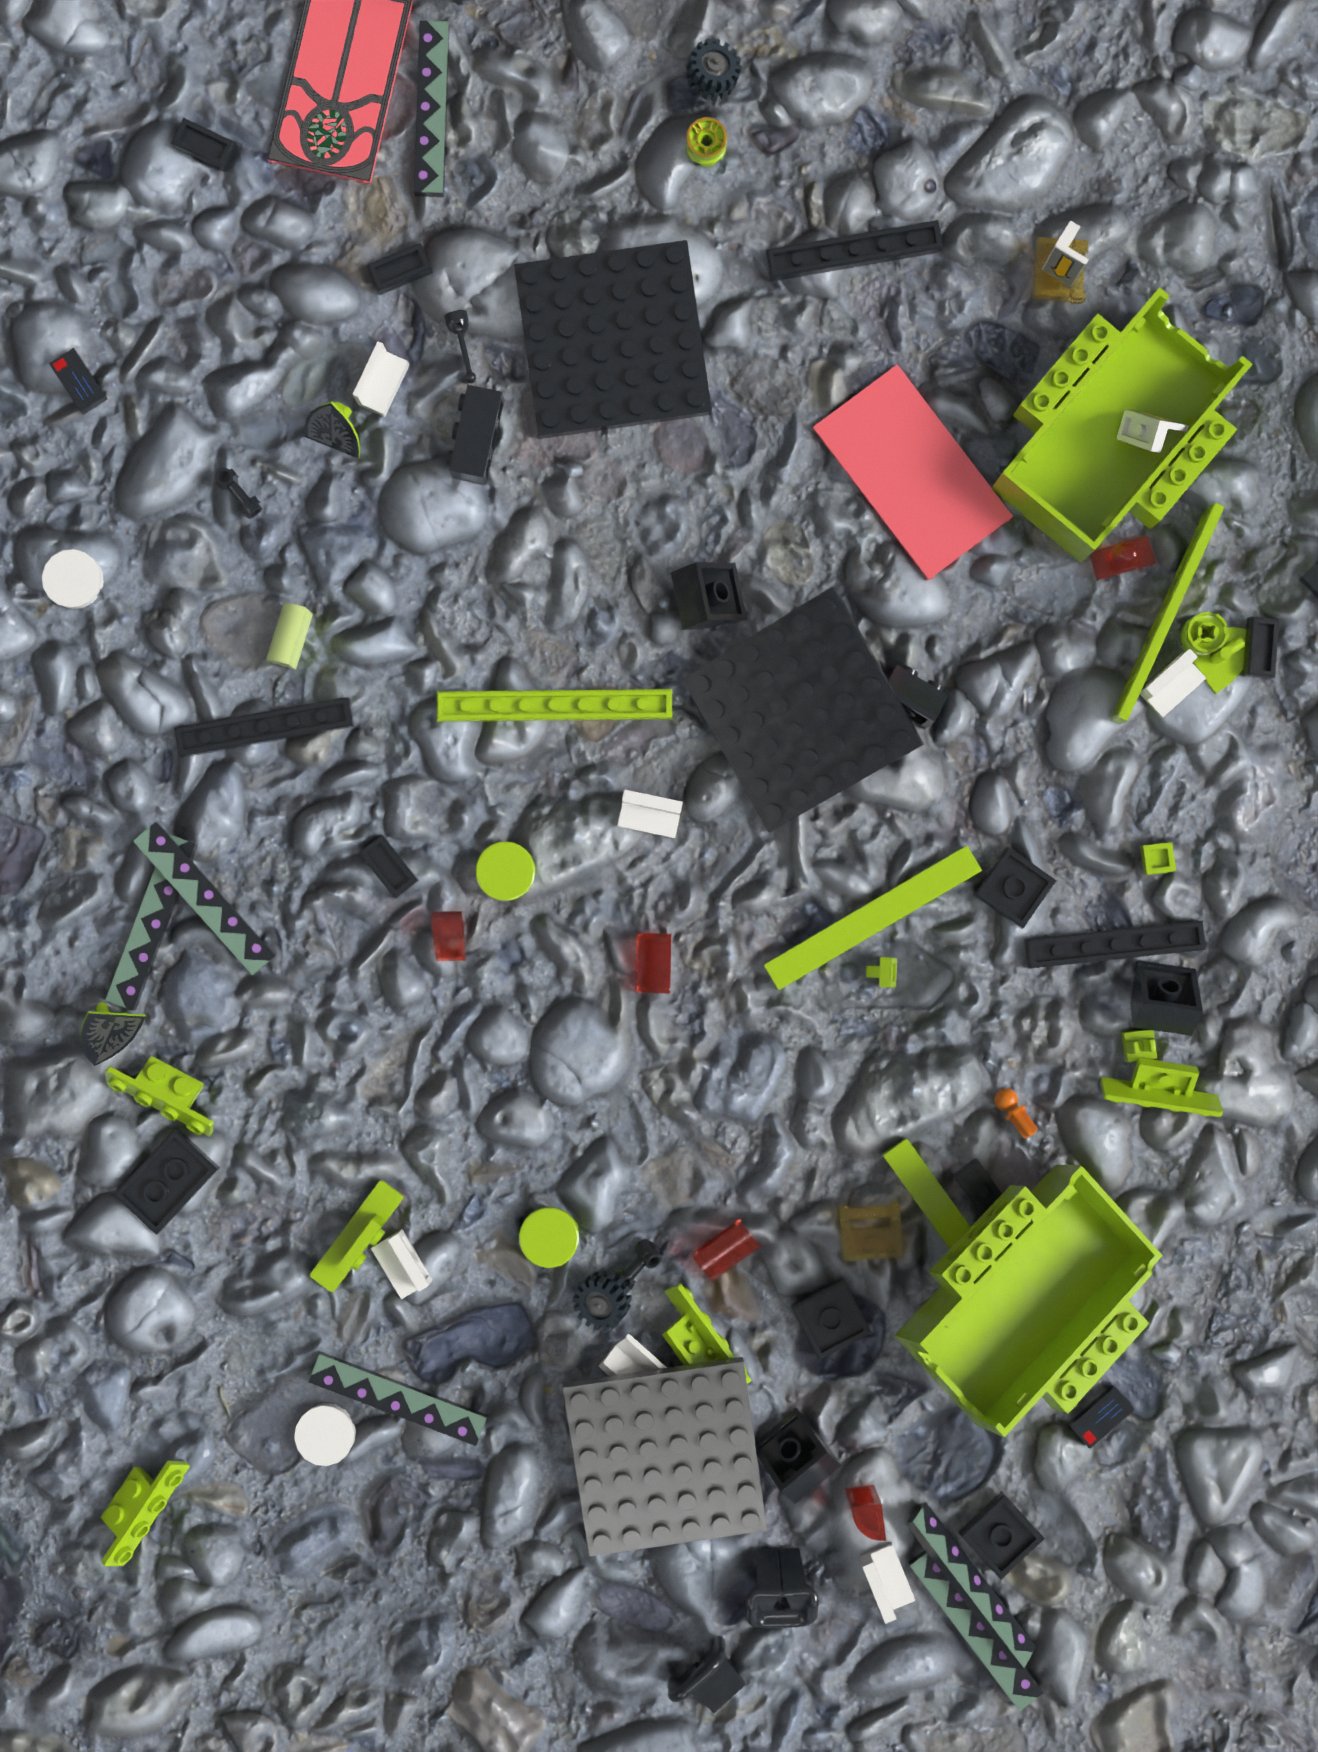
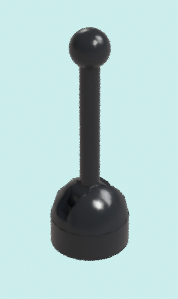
M466 310L452 311L444 315L445 323L451 333L458 335L466 369L465 380L471 384L476 381V374L472 372L463 335L469 327L468 314Z

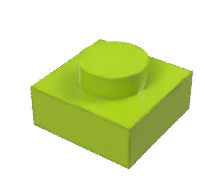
M1173 842L1140 846L1144 875L1176 871Z

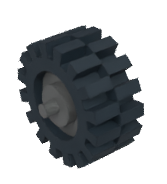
M706 39L704 44L702 41L699 42L691 52L685 76L686 79H689V87L695 85L693 92L696 95L700 91L703 92L702 98L707 99L708 95H711V101H716L718 95L721 100L725 99L726 95H730L736 86L742 69V65H740L741 59L740 56L735 57L737 51L734 48L730 51L728 50L730 44L725 42L724 46H721L719 39H715L714 44L711 43V39Z
M597 1271L593 1272L576 1289V1294L573 1297V1302H577L573 1306L574 1310L581 1311L577 1317L580 1320L585 1318L587 1320L585 1322L587 1327L594 1324L593 1330L598 1331L602 1327L603 1331H608L610 1327L611 1329L615 1328L631 1308L629 1303L632 1300V1296L626 1295L630 1291L628 1285L622 1287L621 1285L624 1280L620 1278L616 1281L614 1279L616 1274L612 1272L608 1277L607 1271H601L599 1274Z

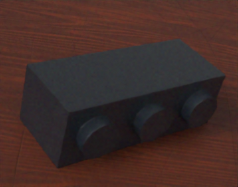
M467 384L466 393H461L458 404V411H461L460 421L454 423L452 439L455 440L453 451H448L446 458V468H449L453 479L487 485L505 402L501 391Z

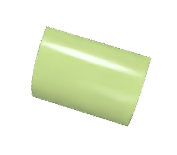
M283 603L266 661L296 670L313 615L306 607Z

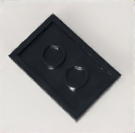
M175 1128L113 1195L157 1235L220 1167L180 1129Z

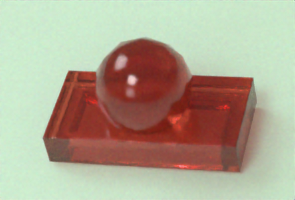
M1148 535L1097 549L1089 555L1097 581L1156 564Z
M432 911L431 925L436 961H466L465 924L462 918V911Z

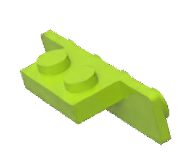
M153 1056L150 1057L135 1079L110 1066L106 1069V1082L112 1090L118 1093L126 1092L130 1094L140 1105L144 1107L152 1106L160 1110L162 1116L171 1121L177 1119L186 1124V1127L197 1135H202L203 1133L210 1137L212 1134L214 1122L190 1109L202 1091L204 1083Z
M1138 1057L1130 1081L1102 1077L1100 1081L1103 1098L1112 1102L1164 1108L1174 1112L1196 1113L1201 1116L1221 1117L1223 1114L1218 1095L1193 1091L1199 1076L1197 1066Z
M380 1180L313 1269L310 1277L328 1291L334 1292L351 1269L357 1271L365 1261L367 1256L364 1254V1251L369 1244L375 1247L385 1234V1231L381 1228L402 1202L404 1195L384 1180Z
M680 1283L667 1288L665 1294L681 1316L662 1333V1336L684 1365L735 1358L729 1350L728 1342L718 1335L711 1325L709 1316L701 1311L693 1301L692 1293ZM744 1365L746 1383L748 1384L751 1382V1378L747 1374V1369Z
M167 1461L155 1480L142 1467H134L100 1517L117 1537L101 1560L105 1567L124 1566L132 1558L134 1550L142 1538L147 1535L150 1526L158 1514L165 1508L167 1500L175 1488L183 1481L184 1475L190 1467L186 1461Z

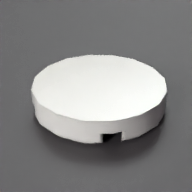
M75 549L63 550L53 555L46 563L42 574L43 588L48 597L58 605L69 609L84 608L93 603L98 597L100 589L102 590L104 583L103 572L97 561L87 553Z
M322 1403L307 1410L301 1416L296 1425L294 1439L297 1450L305 1460L315 1465L329 1466L338 1463L348 1455L355 1442L356 1429L345 1409L336 1404Z

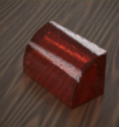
M636 933L635 992L670 994L671 934Z
M739 1218L694 1251L693 1259L705 1275L714 1282L758 1250L761 1245L742 1219Z
M875 1485L845 1488L846 1499L854 1523L860 1532L870 1539L886 1541L882 1503Z

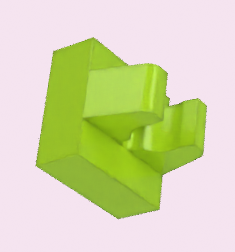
M880 957V966L866 965V977L879 978V987H896L897 958Z
M1143 1029L1121 1032L1125 1062H1136L1138 1057L1157 1059L1154 1030Z

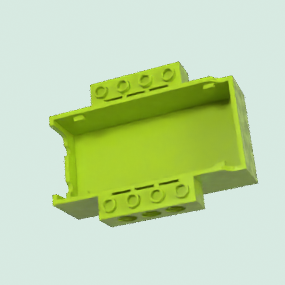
M1160 287L1122 332L1117 330L1101 315L1097 314L1030 392L1013 416L1035 433V435L992 486L994 492L1080 563L1097 549L1128 512L1147 528H1153L1162 520L1237 431V428L1217 413L1215 408L1253 364L1244 356H1241L1230 366L1225 365L1220 360H1214L1208 355V350L1183 329L1172 326L1169 318L1161 310L1170 295ZM1125 409L1155 414L1189 426L1187 432L1168 429L1161 453L1152 452L1116 439Z
M1055 1165L1031 1191L1026 1186L1010 1185L932 1267L928 1273L941 1287L894 1336L976 1426L1006 1437L1041 1397L1052 1409L1069 1414L1147 1327L1149 1322L1129 1300L1150 1278L1153 1266L1163 1255L1081 1165Z

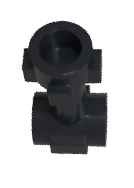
M228 468L217 470L215 483L221 490L229 491L241 505L238 508L239 512L243 516L246 515L248 519L257 516L262 510V507L259 505L261 502L255 495L250 498L238 484L239 476L236 472Z
M643 1239L636 1244L635 1252L638 1254V1257L626 1270L620 1268L614 1278L616 1281L620 1278L624 1280L621 1285L622 1287L628 1285L631 1290L636 1283L634 1278L645 1266L652 1269L660 1264L662 1260L659 1254L660 1249L654 1242L648 1239Z

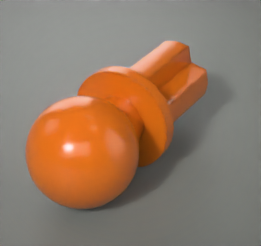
M1010 1088L998 1090L994 1096V1102L999 1110L1009 1113L1005 1117L1006 1121L1012 1122L1022 1138L1026 1139L1034 1135L1038 1130L1037 1126L1026 1113V1106L1018 1107V1096L1015 1091Z

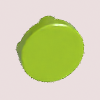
M504 841L490 845L481 853L475 872L480 888L488 896L501 901H512L523 896L531 888L535 879L536 867L526 849L516 843Z
M553 1206L539 1207L526 1217L519 1233L521 1250L525 1257L537 1266L544 1268L561 1266L571 1259L579 1243L578 1225L573 1217L561 1208Z

